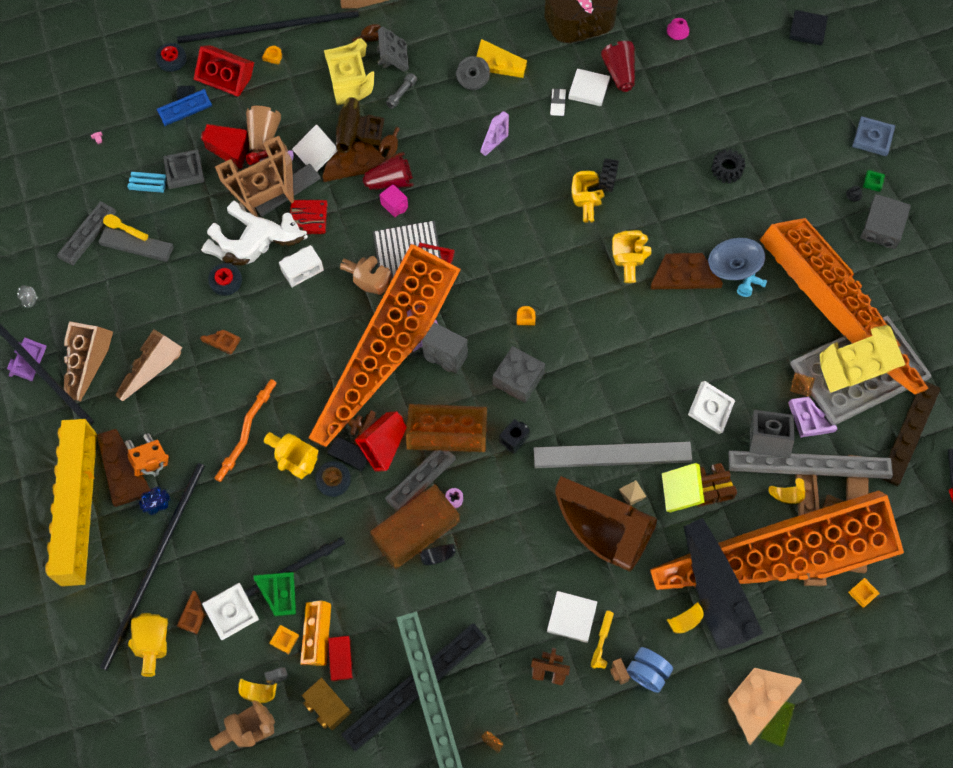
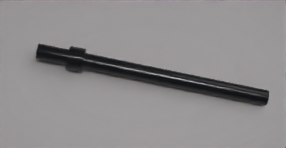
M343 537L329 544L325 543L319 546L320 549L275 574L295 572L322 556L326 557L332 554L333 550L346 543ZM257 584L244 590L248 598L261 591Z

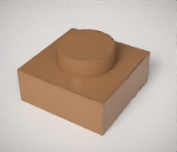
M621 658L613 661V668L610 671L614 680H619L620 685L628 682L630 677Z

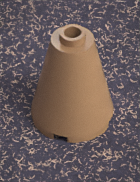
M251 106V110L247 108L246 111L250 152L259 153L266 150L263 143L274 138L281 121V114L277 110L275 113L272 112L269 107Z

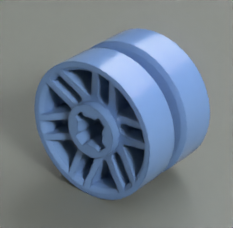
M641 647L634 657L636 661H631L626 669L627 673L643 687L659 693L665 684L664 679L669 678L673 667L657 653Z

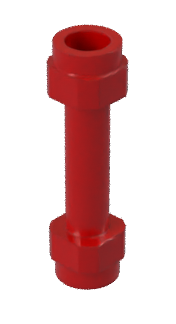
M266 150L259 153L251 152L246 155V161L249 165H253L269 156Z

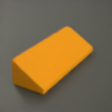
M306 602L300 665L325 666L327 664L331 604L328 602Z

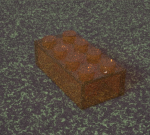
M409 404L406 428L407 449L486 452L487 407Z
M435 484L371 530L370 534L389 562L397 569L460 522V514Z

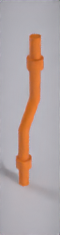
M270 379L264 390L258 393L256 396L257 400L246 414L239 443L230 456L224 459L221 469L214 477L218 482H221L227 472L232 470L236 464V459L247 445L252 419L262 404L266 403L270 398L269 394L277 384L274 380Z

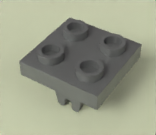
M384 27L378 29L379 46L377 47V52L380 51L381 57L378 60V65L383 64V68L394 65L403 72L409 69L406 41Z
M198 150L163 156L169 189L205 182Z

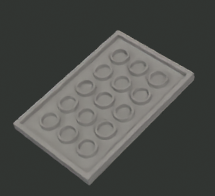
M888 315L883 317L886 324L891 327L895 339L899 342L901 353L906 354L910 359V367L916 368L923 381L930 379L932 375ZM845 336L793 360L790 364L831 425H837L908 390L886 373L830 393L821 369L819 355L833 343L838 342L839 349L852 344Z

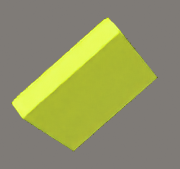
M694 463L662 473L667 512H674L705 503L699 464Z

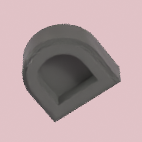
M278 668L264 673L268 685L280 682L288 676L286 668Z

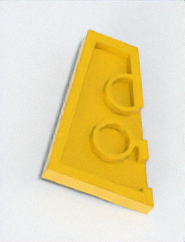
M481 39L476 57H481L488 63L491 73L524 78L527 60Z

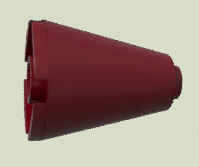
M619 41L616 46L612 47V44L603 48L601 55L618 90L628 92L635 85V47L630 41Z
M404 152L396 154L365 172V176L362 177L365 187H368L370 190L387 189L392 184L397 188L413 187L414 183H410V179L413 177L408 160H404L402 157L405 155Z

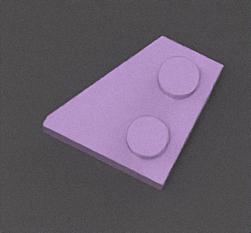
M809 397L791 399L788 402L800 437L833 433L837 430L836 425H831L824 418L825 414L815 406V403Z

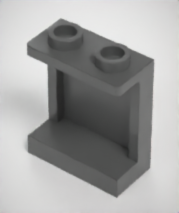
M875 194L870 203L869 214L860 238L883 245L886 248L896 249L901 241L911 205Z

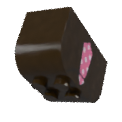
M545 0L544 17L552 35L558 41L563 43L583 41L608 33L613 29L618 0Z

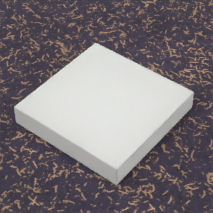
M577 69L568 99L602 106L610 76Z
M317 124L292 149L305 165L311 164L316 171L338 151L336 145Z
M703 381L699 386L688 415L716 433L721 434L724 431L735 400L706 381Z
M240 583L202 603L221 641L259 620Z
M557 591L547 632L588 643L597 601Z

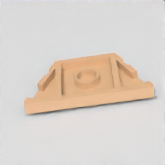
M754 668L731 695L728 703L735 713L736 719L750 745L801 684V679Z

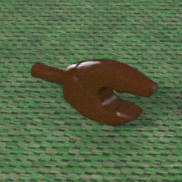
M372 24L365 27L361 31V36L352 39V42L360 38L365 42L378 41L379 37L376 31L381 26Z
M396 127L393 134L387 135L380 143L379 153L381 155L385 149H389L386 160L396 154L398 148L396 136L400 130L399 127Z

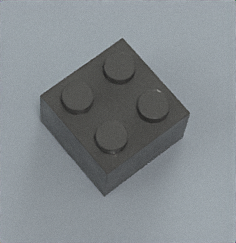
M434 322L422 340L424 357L427 361L437 363L444 370L457 374L468 356L466 338Z
M512 346L493 374V386L526 403L545 373V363Z
M754 410L750 425V453L790 458L794 444V415Z

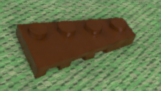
M117 429L97 434L113 505L117 507L154 495L143 475L134 476V469L128 460V449Z

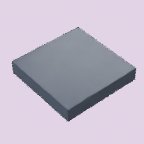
M861 116L852 147L887 156L895 125Z

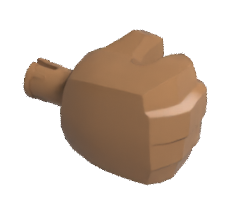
M374 256L368 259L363 257L358 264L345 258L342 260L344 264L341 263L340 269L352 273L353 282L360 289L381 295L390 285L392 275L389 268L381 265L374 274H371L377 264V259Z
M252 701L253 706L239 715L234 713L224 718L226 730L209 739L212 747L217 751L232 740L238 747H251L255 745L256 742L274 734L273 725L275 720L272 714L259 701Z

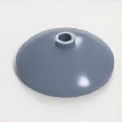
M733 238L718 244L711 251L708 259L709 267L720 278L741 280L754 275L761 269L765 261V253L762 246L754 240Z

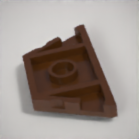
M362 140L356 141L348 153L337 151L327 161L322 176L323 181L328 182L365 174V172L386 161V159L371 144L363 143Z
M703 253L665 254L651 283V289L722 288L723 283L711 271L709 262Z

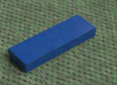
M205 89L160 107L157 111L164 126L212 107V104Z

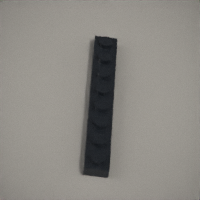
M474 623L431 658L437 682L487 641V638ZM413 675L408 677L341 734L355 752L419 699Z

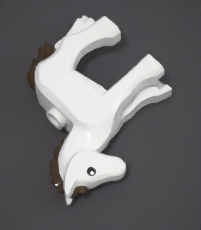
M233 201L227 207V211L247 226L239 240L227 239L221 233L220 226L213 223L208 229L207 234L220 246L215 245L211 239H208L201 250L204 253L220 258L225 263L246 265L254 262L261 253H265L271 242L279 243L282 246L295 245V243L299 244L301 240L307 239L308 236L306 235L307 232L303 231V228L298 227L290 213L282 215L280 226L270 220L256 217L246 212L245 207L241 203Z

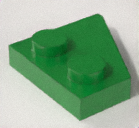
M294 572L253 576L275 616L296 615Z

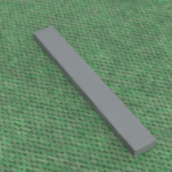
M690 442L534 447L535 468L692 462Z
M729 451L728 454L729 471L891 479L893 476L891 458L791 453L790 458L759 455L749 451Z

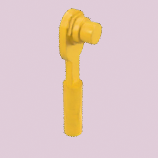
M112 214L106 215L103 219L104 224L112 229L120 228L143 241L148 239V234L121 223V220Z
M606 611L601 626L600 639L591 661V667L594 669L596 667L605 669L607 666V661L603 660L601 655L603 643L608 636L614 615L611 611Z

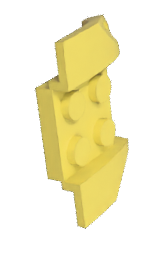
M362 38L342 47L324 50L337 105L344 104L349 97H354L359 101L372 93L374 72H370L367 76L365 74L361 58L366 56L367 44Z
M889 325L874 327L871 329L873 336L840 349L838 342L833 343L820 353L821 369L830 393L845 387L854 386L906 365Z

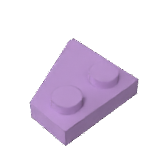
M503 111L492 119L480 150L483 155L486 156L508 137L509 115Z

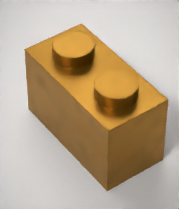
M322 677L302 695L306 700L303 702L304 706L310 713L315 710L319 715L316 720L324 729L329 727L331 730H334L351 714L349 708Z

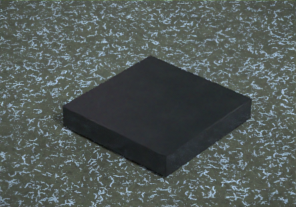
M795 10L789 39L822 46L828 16Z

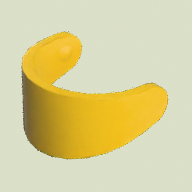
M798 478L795 480V487L780 488L770 486L769 493L775 499L784 503H800L806 497L804 480Z
M697 602L684 613L672 619L668 618L667 622L673 632L684 633L696 627L703 619L704 613Z
M240 678L239 694L244 699L251 702L256 700L260 703L272 701L275 697L277 683L273 685L257 684Z

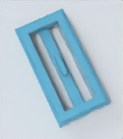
M131 172L130 184L127 187L129 190L164 193L167 177L166 174Z

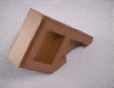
M226 330L217 331L215 334L204 335L200 338L202 342L232 355L241 341L240 337Z
M192 591L177 624L178 628L194 634H198L206 616L196 591Z

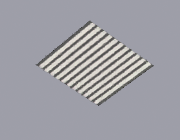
M435 221L373 232L378 268L381 265L389 268L392 279L411 243L417 247L419 243L439 247ZM422 247L423 250L441 259L440 251Z

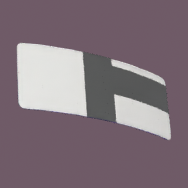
M552 89L551 115L564 116L565 89Z

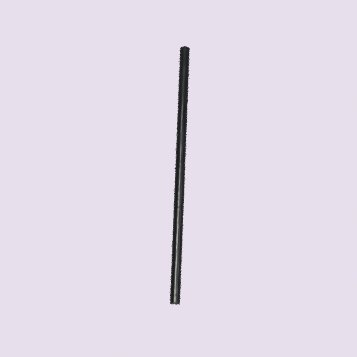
M358 10L178 36L177 41L178 43L354 18L359 17Z
M0 323V335L81 419H86L92 425L94 420Z
M201 463L197 464L101 663L100 668L105 671L109 669L205 468V465Z

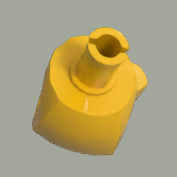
M580 171L573 176L572 198L576 206L583 207V222L589 223V220L590 223L594 222V207L601 205L600 199L605 196L603 190L588 192L589 188L599 185V176L594 171Z
M639 230L623 231L615 234L612 239V252L615 264L624 267V283L636 282L635 267L642 265L645 259L651 255V247L643 246L648 241V237Z
M271 432L265 436L264 443L275 448L274 457L278 462L279 470L287 469L300 479L304 478L307 474H311L317 461L318 449L290 433L283 436L282 439Z
M141 613L140 616L131 620L132 639L129 640L128 646L132 649L135 656L143 658L141 675L145 677L155 676L156 659L166 656L167 652L166 632L168 618L157 614Z

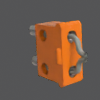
M150 433L144 435L147 444L134 447L132 441L127 440L125 445L128 449V460L134 469V476L152 474L155 477L159 475V471L164 466L168 465L169 456L165 454L158 440L153 441Z

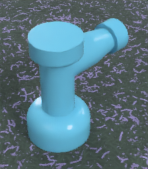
M754 274L744 279L743 284L738 286L737 293L741 296L749 297L753 291L750 286L751 283L765 287L767 280H762Z

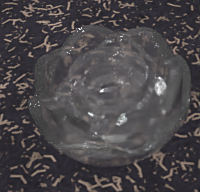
M21 285L17 289V297L22 301V306L30 308L37 301L36 292L30 286Z

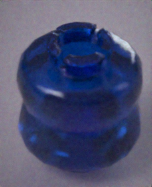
M154 487L150 491L141 494L139 505L144 513L148 512L150 515H155L169 507L168 501H170V496L166 489L162 490L160 487Z

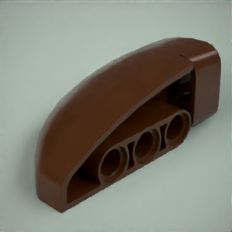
M560 476L555 490L562 514L573 533L598 557L631 572L654 532L657 518Z

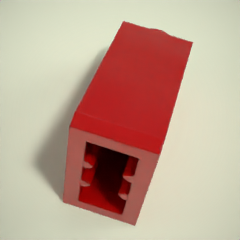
M207 124L205 131H202L201 140L204 142L205 148L225 161L231 159L238 169H242L249 147L248 131Z
M397 411L386 412L355 439L375 472L387 471L407 428L402 416Z

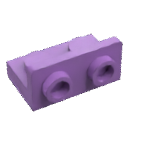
M24 337L23 342L20 344L40 364L47 346ZM15 350L14 353H17L15 360H10L7 367L10 370L9 376L13 377V375L32 381L36 371Z

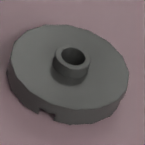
M469 56L459 63L456 76L462 87L468 90H477L487 84L490 78V69L488 63L483 58Z

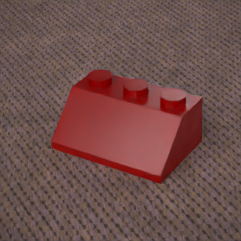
M211 45L200 46L194 80L238 97L251 79L254 62Z

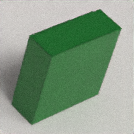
M867 170L863 188L881 192L885 174Z

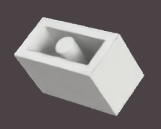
M311 245L300 249L291 256L283 258L279 262L281 271L291 287L324 271L322 261Z

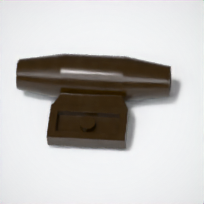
M354 97L347 98L340 111L336 127V149L340 153H348L355 138L362 140L363 143L380 146L385 118L373 115L360 117L359 101Z

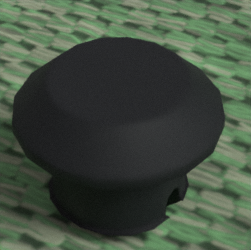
M853 186L847 190V198L854 202L861 200L862 189L859 186Z

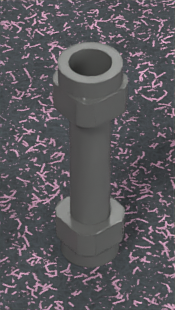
M409 73L404 78V83L397 92L388 97L386 105L394 109L399 104V99L406 90L414 86L417 77Z

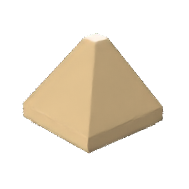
M636 480L619 489L623 498L630 506L646 498Z

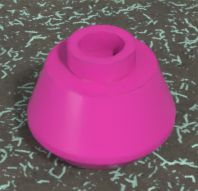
M683 18L673 19L667 26L669 37L674 40L686 38L689 35L687 21Z

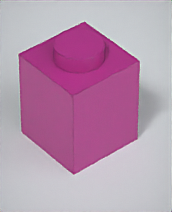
M393 184L380 194L381 205L394 217L407 210V197Z

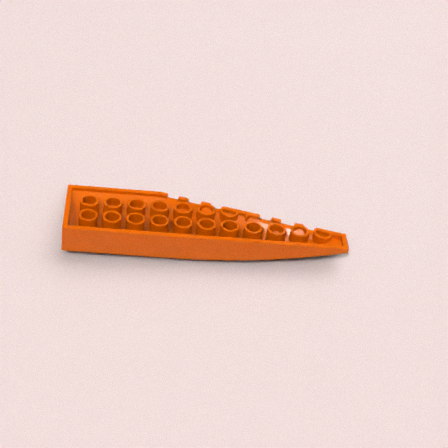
M806 218L771 224L760 239L764 247L770 251L776 261L787 271V274L798 284V287L806 293L828 320L852 344L873 336L871 329L874 327L887 325L877 308L871 307L869 296L864 295L860 290L862 285L859 281L853 279L854 273ZM902 354L906 365L893 369L887 374L915 395L926 391L928 387L916 368L910 367V359L906 354Z
M411 243L308 439L327 447L349 420L354 417L425 337L434 323L461 270L460 268ZM421 305L424 307H420L417 310H415V306ZM411 309L413 316L407 317V311Z
M881 491L809 512L718 543L740 584L761 583L772 580L787 581V579L804 580L808 579L807 573H810V578H827L904 553L888 495ZM690 554L650 569L656 590L683 588L685 586L696 587Z

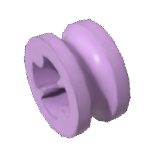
M451 488L446 492L445 498L449 507L458 508L462 505L463 493L461 490ZM455 494H457L459 500H454V502H451L450 496H455Z

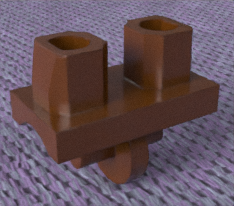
M371 410L366 415L363 423H361L363 417L360 415L357 416L356 420L350 419L348 425L352 427L350 433L355 435L358 430L357 437L360 436L378 420L375 417L376 412Z
M552 647L551 653L543 652L542 658L549 659L550 661L533 658L531 667H533L532 678L543 681L545 670L554 672L552 683L563 685L566 675L569 676L570 666L554 662H562L563 656L556 655L557 648Z

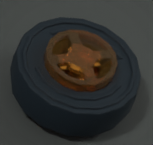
M330 461L319 467L315 482L322 494L336 497L348 490L351 484V475L349 469L344 464L338 461Z

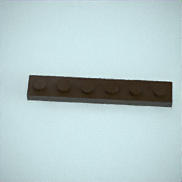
M926 381L924 382L928 389L914 396L888 458H891L893 476L891 479L880 478L897 487L902 481L941 388Z

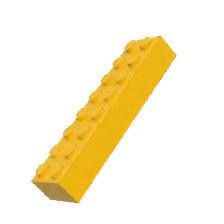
M86 419L61 420V427L58 429L60 442L56 448L58 464L54 468L56 484H53L54 503L51 504L53 518L49 524L51 540L47 545L49 562L46 563L45 571L47 576L60 586L85 585L94 479H89L88 474L84 471H90L94 476L97 433Z

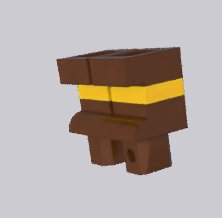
M722 463L712 465L710 468L712 475L706 476L704 468H700L705 503L698 504V507L732 500L737 495L735 485L733 486L730 479V472L725 471Z

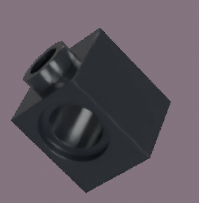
M514 419L499 435V443L515 454L529 438L530 430L525 423ZM519 433L521 436L514 438L511 434Z

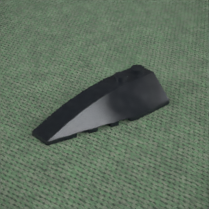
M700 518L683 526L688 552L691 555V566L695 575L696 591L704 613L703 617L718 650L745 643L763 634L733 569L704 519Z

